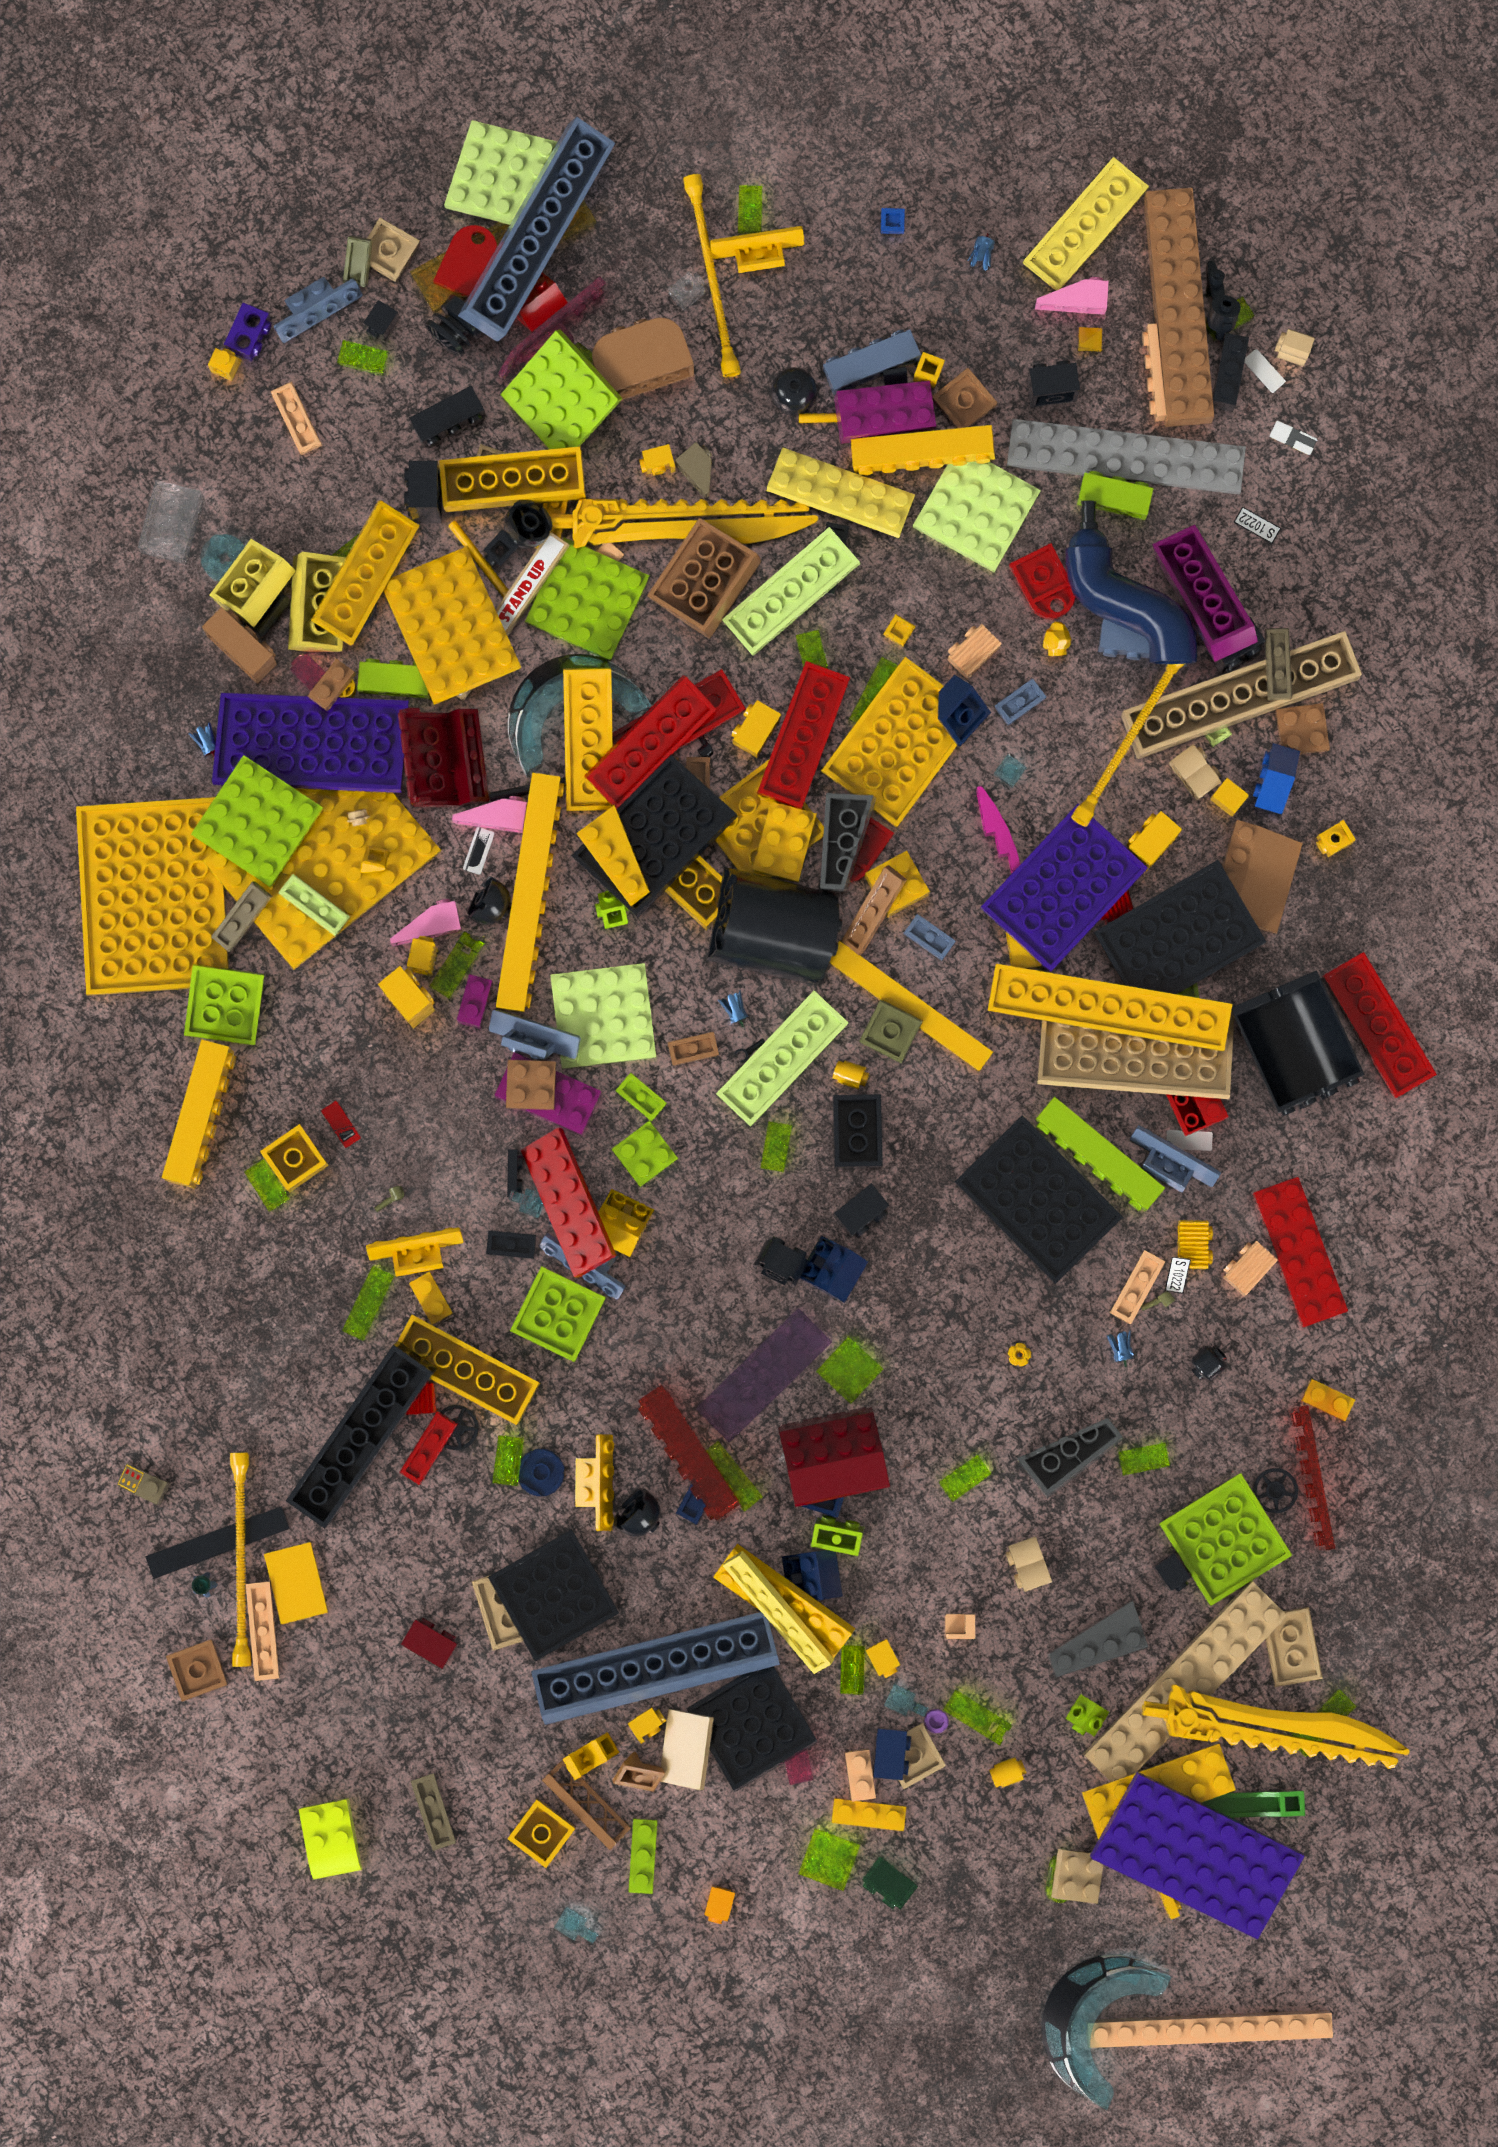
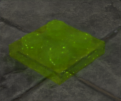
M848 1336L818 1368L816 1373L847 1402L852 1404L879 1375L883 1368Z
M814 1828L798 1874L844 1891L860 1844Z

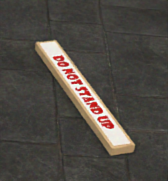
M551 532L547 539L538 547L496 609L507 636H509L570 546ZM471 690L456 695V697L464 701Z

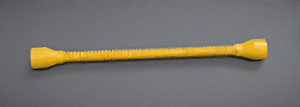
M692 174L684 177L683 182L685 191L691 199V204L694 206L711 297L715 309L714 312L718 331L720 332L722 375L726 378L740 375L741 370L739 361L729 343L717 275L715 274V265L702 208V177L700 174Z
M1185 664L1167 665L1166 671L1128 731L1122 744H1120L1108 767H1106L1093 792L1073 812L1071 818L1076 823L1085 827L1088 826L1094 816L1098 798L1101 796L1113 773H1115L1127 750H1129L1130 745H1132L1133 740H1135L1136 735H1138L1139 730H1141L1142 725H1144L1145 720H1147L1148 715L1152 712L1171 678Z
M243 1452L230 1453V1466L236 1483L235 1508H237L235 1509L237 1511L235 1512L237 1514L235 1515L237 1517L235 1518L237 1520L235 1526H237L236 1601L238 1602L236 1604L238 1605L236 1607L238 1608L236 1610L238 1611L236 1613L238 1614L236 1616H238V1636L232 1653L233 1667L252 1666L248 1638L245 1636L246 1583H244L246 1582L244 1580L246 1579L244 1577L246 1575V1562L244 1560L246 1559L244 1558L245 1499L243 1498L245 1496L243 1495L245 1493L243 1492L245 1490L243 1489L245 1487L243 1486L245 1484L243 1483L246 1481V1472L249 1467V1453Z

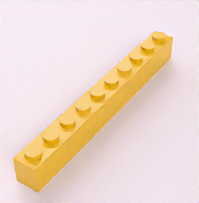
M532 772L496 1009L525 1013V1008H530L532 994H528L529 984L534 985L536 971L531 970L532 962L538 959L539 947H535L536 937L541 938L543 924L539 923L540 914H545L547 901L542 900L543 891H548L550 877L546 876L547 867L552 868L554 854L550 853V846L556 843L557 830H553L554 821H559L561 807L557 806L558 797L563 798L565 786L564 783H560L561 777Z

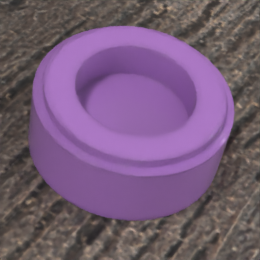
M940 1709L928 1711L924 1718L926 1728L932 1733L943 1732L949 1723L947 1714Z

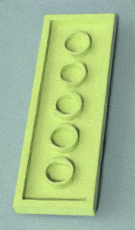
M829 527L725 616L722 621L754 656L861 563Z
M813 991L716 1095L751 1127L849 1022L817 992Z

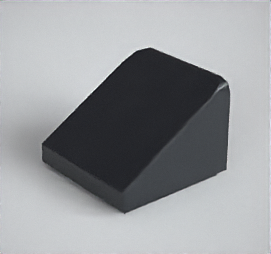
M901 367L884 370L882 377L884 386L908 383L907 368Z

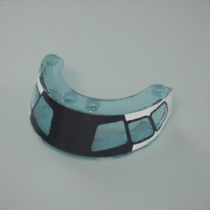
M570 654L553 658L528 674L517 688L508 713V734L511 747L527 778L531 776L530 770L540 765L543 760L541 734L544 722L551 710L564 700L563 669L611 668L612 699L621 704L630 713H639L643 710L648 711L652 707L649 700L627 672L611 661L598 656Z
M1120 1954L1092 1957L1067 1971L1049 1993L1041 2021L1045 2053L1058 2076L1073 2090L1107 2110L1113 2099L1114 2090L1111 2084L1100 2074L1092 2058L1090 2039L1094 2023L1102 2010L1118 1998L1132 1994L1152 1996L1162 1994L1166 1990L1171 1976L1143 1960Z

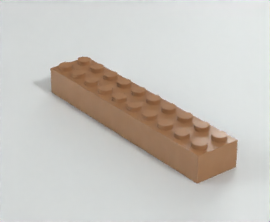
M1193 188L1146 191L1143 200L1154 318L1158 328L1166 407L1164 425L1165 427L1211 424L1214 419V407Z

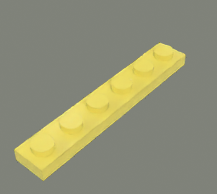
M743 1551L725 1561L723 1567L814 1674L832 1664L834 1658Z

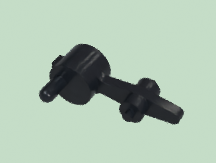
M1209 261L1206 266V292L1212 296L1213 301L1207 316V324L1212 330L1216 331L1215 338L1221 341L1224 339L1225 333L1231 332L1235 328L1241 307L1235 298L1225 295L1223 284L1225 274L1223 271L1218 270L1214 261Z

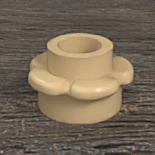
M366 809L348 812L349 820L347 822H352L353 826L367 824L366 819L370 818V815H367Z

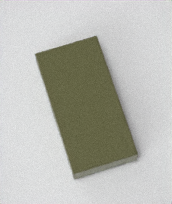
M352 235L348 236L343 283L353 278L358 286H368L373 240Z

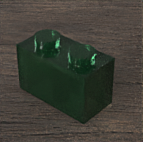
M880 1855L877 1856L861 1877L862 1881L865 1882L863 1887L873 1895L876 1891L884 1897L882 1902L893 1910L895 1907L901 1910L918 1887L915 1882Z

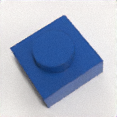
M881 208V234H904L905 209Z

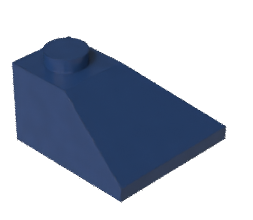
M954 675L939 691L938 720L956 745L960 747L991 714V711L972 685Z

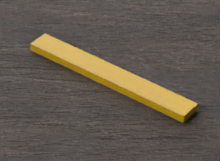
M841 941L838 942L837 953L831 957L829 964L879 1000L882 999L923 1020L919 1028L978 1072L982 1069L993 1054V1051L866 959L856 954Z

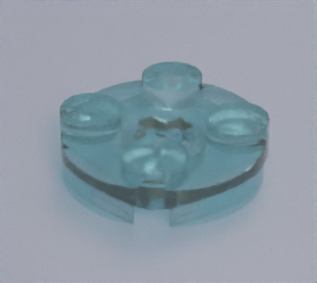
M214 535L202 548L200 555L201 565L210 578L219 582L245 546L238 538L232 535ZM228 553V557L231 560L221 564V560L218 558L219 555Z

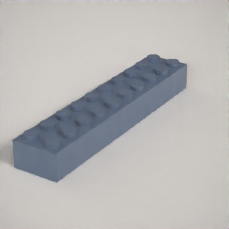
M575 117L568 123L458 314L460 318L497 342L506 336L614 147L615 142L578 117Z
M762 1612L533 1670L531 1673L541 1717L544 1724L547 1725L777 1666L780 1663L769 1620Z

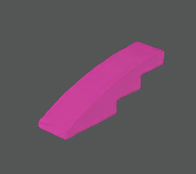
M979 786L976 789L984 835L985 837L994 835L998 858L1008 856L1012 874L1021 865L1017 849L998 808L984 788Z

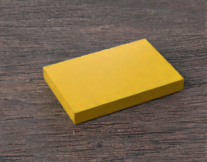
M312 1542L264 1554L281 1624L328 1613Z

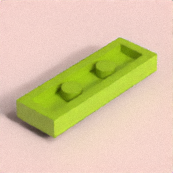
M633 1818L629 1893L653 1894L658 1820Z

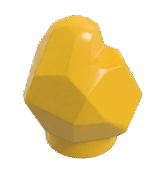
M1053 622L1050 628L1046 630L1043 648L1048 649V656L1067 655V648L1071 645L1070 633L1062 622Z

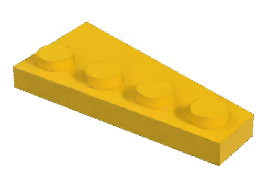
M613 805L576 834L629 905L632 906L650 893L617 808Z

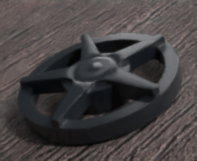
M448 1406L440 1412L444 1414L451 1409L462 1410L457 1418L452 1419L458 1423L451 1435L456 1438L458 1446L446 1444L444 1447L450 1450L465 1449L477 1438L479 1432L477 1417L465 1406ZM465 1411L472 1417L475 1427L466 1426L462 1420ZM465 1431H474L471 1440L462 1445L461 1436Z
M1271 1468L1263 1471L1256 1478L1253 1485V1493L1265 1511L1282 1513L1289 1510L1295 1504L1298 1497V1485L1295 1478L1288 1471L1280 1468ZM1271 1472L1283 1473L1279 1481L1272 1482L1265 1475ZM1286 1476L1291 1479L1294 1485V1494L1286 1491L1283 1485ZM1263 1478L1267 1484L1266 1492L1257 1495L1258 1483ZM1284 1496L1293 1497L1286 1507L1278 1509L1280 1499ZM1264 1497L1272 1499L1275 1510L1265 1507L1259 1499Z

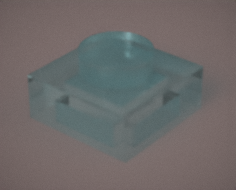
M1007 754L993 775L1013 788L1027 767Z

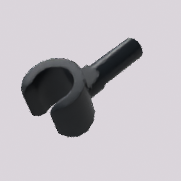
M703 735L699 738L703 746L697 749L702 757H711L713 749Z
M762 1038L746 1049H738L734 1055L744 1051L746 1057L740 1063H745L750 1058V1054L761 1047L765 1040Z

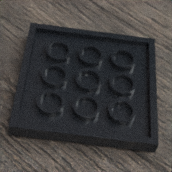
M572 1529L487 1577L535 1662L619 1614Z
M774 1666L743 1674L686 1708L691 1713L714 1717L710 1751L734 1792H737L818 1743Z

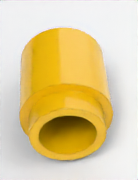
M838 1060L832 1078L838 1080L837 1083L859 1090L861 1086H866L869 1073L866 1072L867 1067L846 1060L844 1062Z
M1015 1757L994 1765V1768L989 1769L995 1787L1002 1786V1788L1024 1780L1022 1775L1026 1774L1022 1760L1017 1761Z

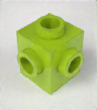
M608 890L598 893L599 903L595 904L597 917H603L605 929L628 924L626 911L629 910Z
M1080 1694L1065 1719L1073 1723L1072 1729L1084 1736L1087 1732L1095 1737L1109 1711Z

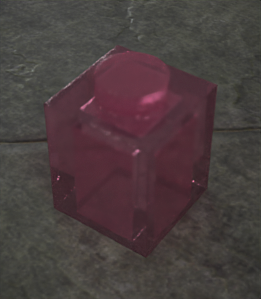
M307 653L304 656L299 655L291 663V673L309 692L312 691L325 674V671Z
M807 1750L785 1762L790 1785L813 1780Z

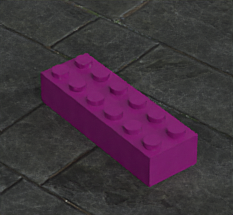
M1195 524L1152 544L1156 561L1186 613L1189 615L1191 622L1214 662L1258 642L1251 619Z

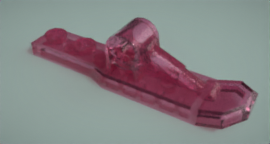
M601 276L510 351L498 373L501 380H506L514 366H519L521 363L531 360L556 330L561 329L574 344V337L563 325V322L571 315L575 314L578 316L587 308L585 304L591 298L595 301L604 294L603 288H605L606 282Z

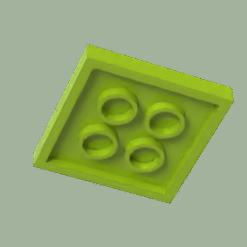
M193 964L184 1036L255 1045L265 974Z
M541 1266L510 1332L575 1362L606 1297Z

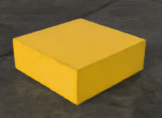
M895 614L883 636L904 647L916 626Z

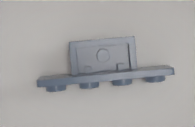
M322 277L284 300L292 315L275 324L274 328L282 343H286L361 298L363 294L353 278L333 290L326 278Z
M499 1009L492 1011L489 1031L502 1035L501 1045L508 1047L510 1051L516 1053L523 1052L537 1060H545L553 1052L572 1059L577 1057L581 1040L580 1036Z
M1140 1125L1137 1126L1130 1137V1141L1149 1151L1141 1168L1180 1192L1184 1191L1191 1176L1213 1187L1221 1175V1172L1212 1165L1204 1163L1191 1153L1185 1152L1170 1141L1164 1140L1152 1133L1151 1130Z
M546 1233L539 1247L547 1255L554 1257L563 1263L566 1268L570 1269L558 1239ZM618 1256L582 1276L585 1281L594 1284L603 1290L607 1296L613 1297L616 1300L620 1298L626 1286L607 1272Z

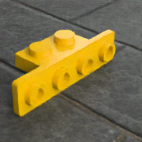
M797 226L710 240L713 259L735 256L738 273L785 266L782 249L803 246L804 234L803 227Z
M449 1227L442 1231L423 1232L410 1237L401 1236L389 1241H376L366 1245V1250L371 1261L393 1257L396 1277L443 1268L440 1247L462 1244L463 1237L459 1227Z
M612 1434L596 1435V1458H576L575 1507H596V1531L613 1530L614 1442Z

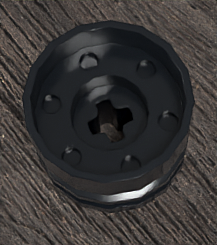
M452 294L441 305L446 317L434 313L432 317L435 322L429 319L424 325L432 335V338L443 349L461 358L465 354L462 347L466 349L471 347L466 336L468 335L477 340L483 332L458 316L465 302Z

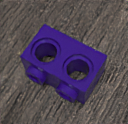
M242 303L224 342V347L233 351L236 355L252 361L254 356H258L262 349L263 343H261L264 334L268 335L272 327L269 313ZM258 318L260 323L257 326L252 327L248 325L251 319ZM243 339L251 341L250 345L246 348L239 346L240 341Z

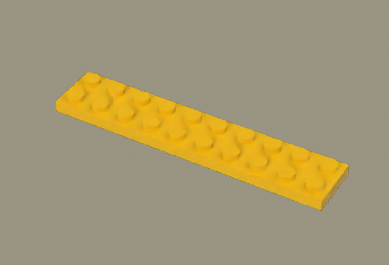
M1002 964L995 965L988 1011L1218 1051L1225 1050L1232 1004Z

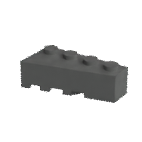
M826 793L820 888L823 891H848L876 802L874 795Z
M1106 1418L1074 1434L1065 1436L1058 1441L1017 1458V1461L1048 1499L1123 1440V1436L1112 1422Z
M1132 1600L1126 1602L1115 1611H1112L1104 1618L1048 1652L1047 1655L1054 1676L1059 1677L1147 1648L1148 1644L1134 1602Z

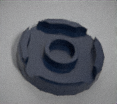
M535 1449L526 1453L517 1467V1478L521 1487L527 1493L534 1496H548L556 1492L562 1485L565 1477L564 1465L561 1459L554 1452L547 1449Z

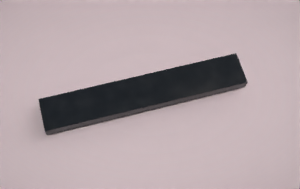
M282 1506L244 1520L245 1545L290 1529ZM237 1523L145 1556L153 1579L237 1549V1526H235Z

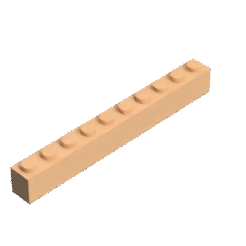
M1329 2010L1085 2020L1086 2042L1089 2048L1333 2038L1332 2013Z

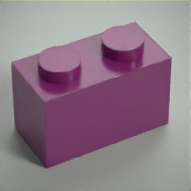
M469 974L457 1016L458 1023L478 1029L482 1028L494 985L492 980Z

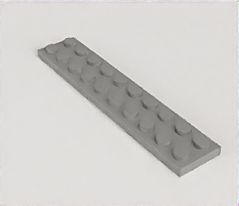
M1012 419L1007 467L1084 476V473H1089V471H1097L1107 478L1118 476L1131 482L1139 481L1147 484L1240 495L1246 447Z

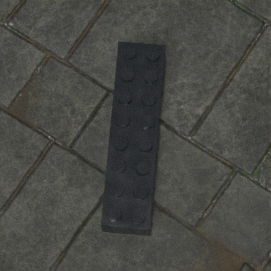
M397 1341L393 1344L286 1499V1502L325 1529L333 1521L438 1368L401 1342Z

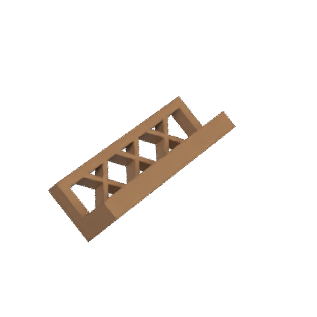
M562 1759L542 1781L611 1850L631 1827L582 1777L577 1779L580 1783H573V1776L570 1773V1783H560L553 1775L562 1766L567 1769ZM564 1786H570V1792ZM573 1786H583L587 1790V1800H576L573 1797ZM590 1794H591L596 1800H590ZM580 1803H587V1810ZM590 1803L601 1804L604 1807V1818H594L590 1814ZM607 1811H608L614 1818H607ZM598 1821H604V1827ZM607 1821H618L624 1829L613 1838L607 1831Z

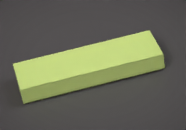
M294 874L278 892L335 937L350 919L349 915Z

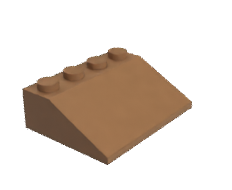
M699 518L647 597L710 639L762 560L756 552Z
M1236 820L1222 867L1258 928L1277 934L1303 843L1261 826Z

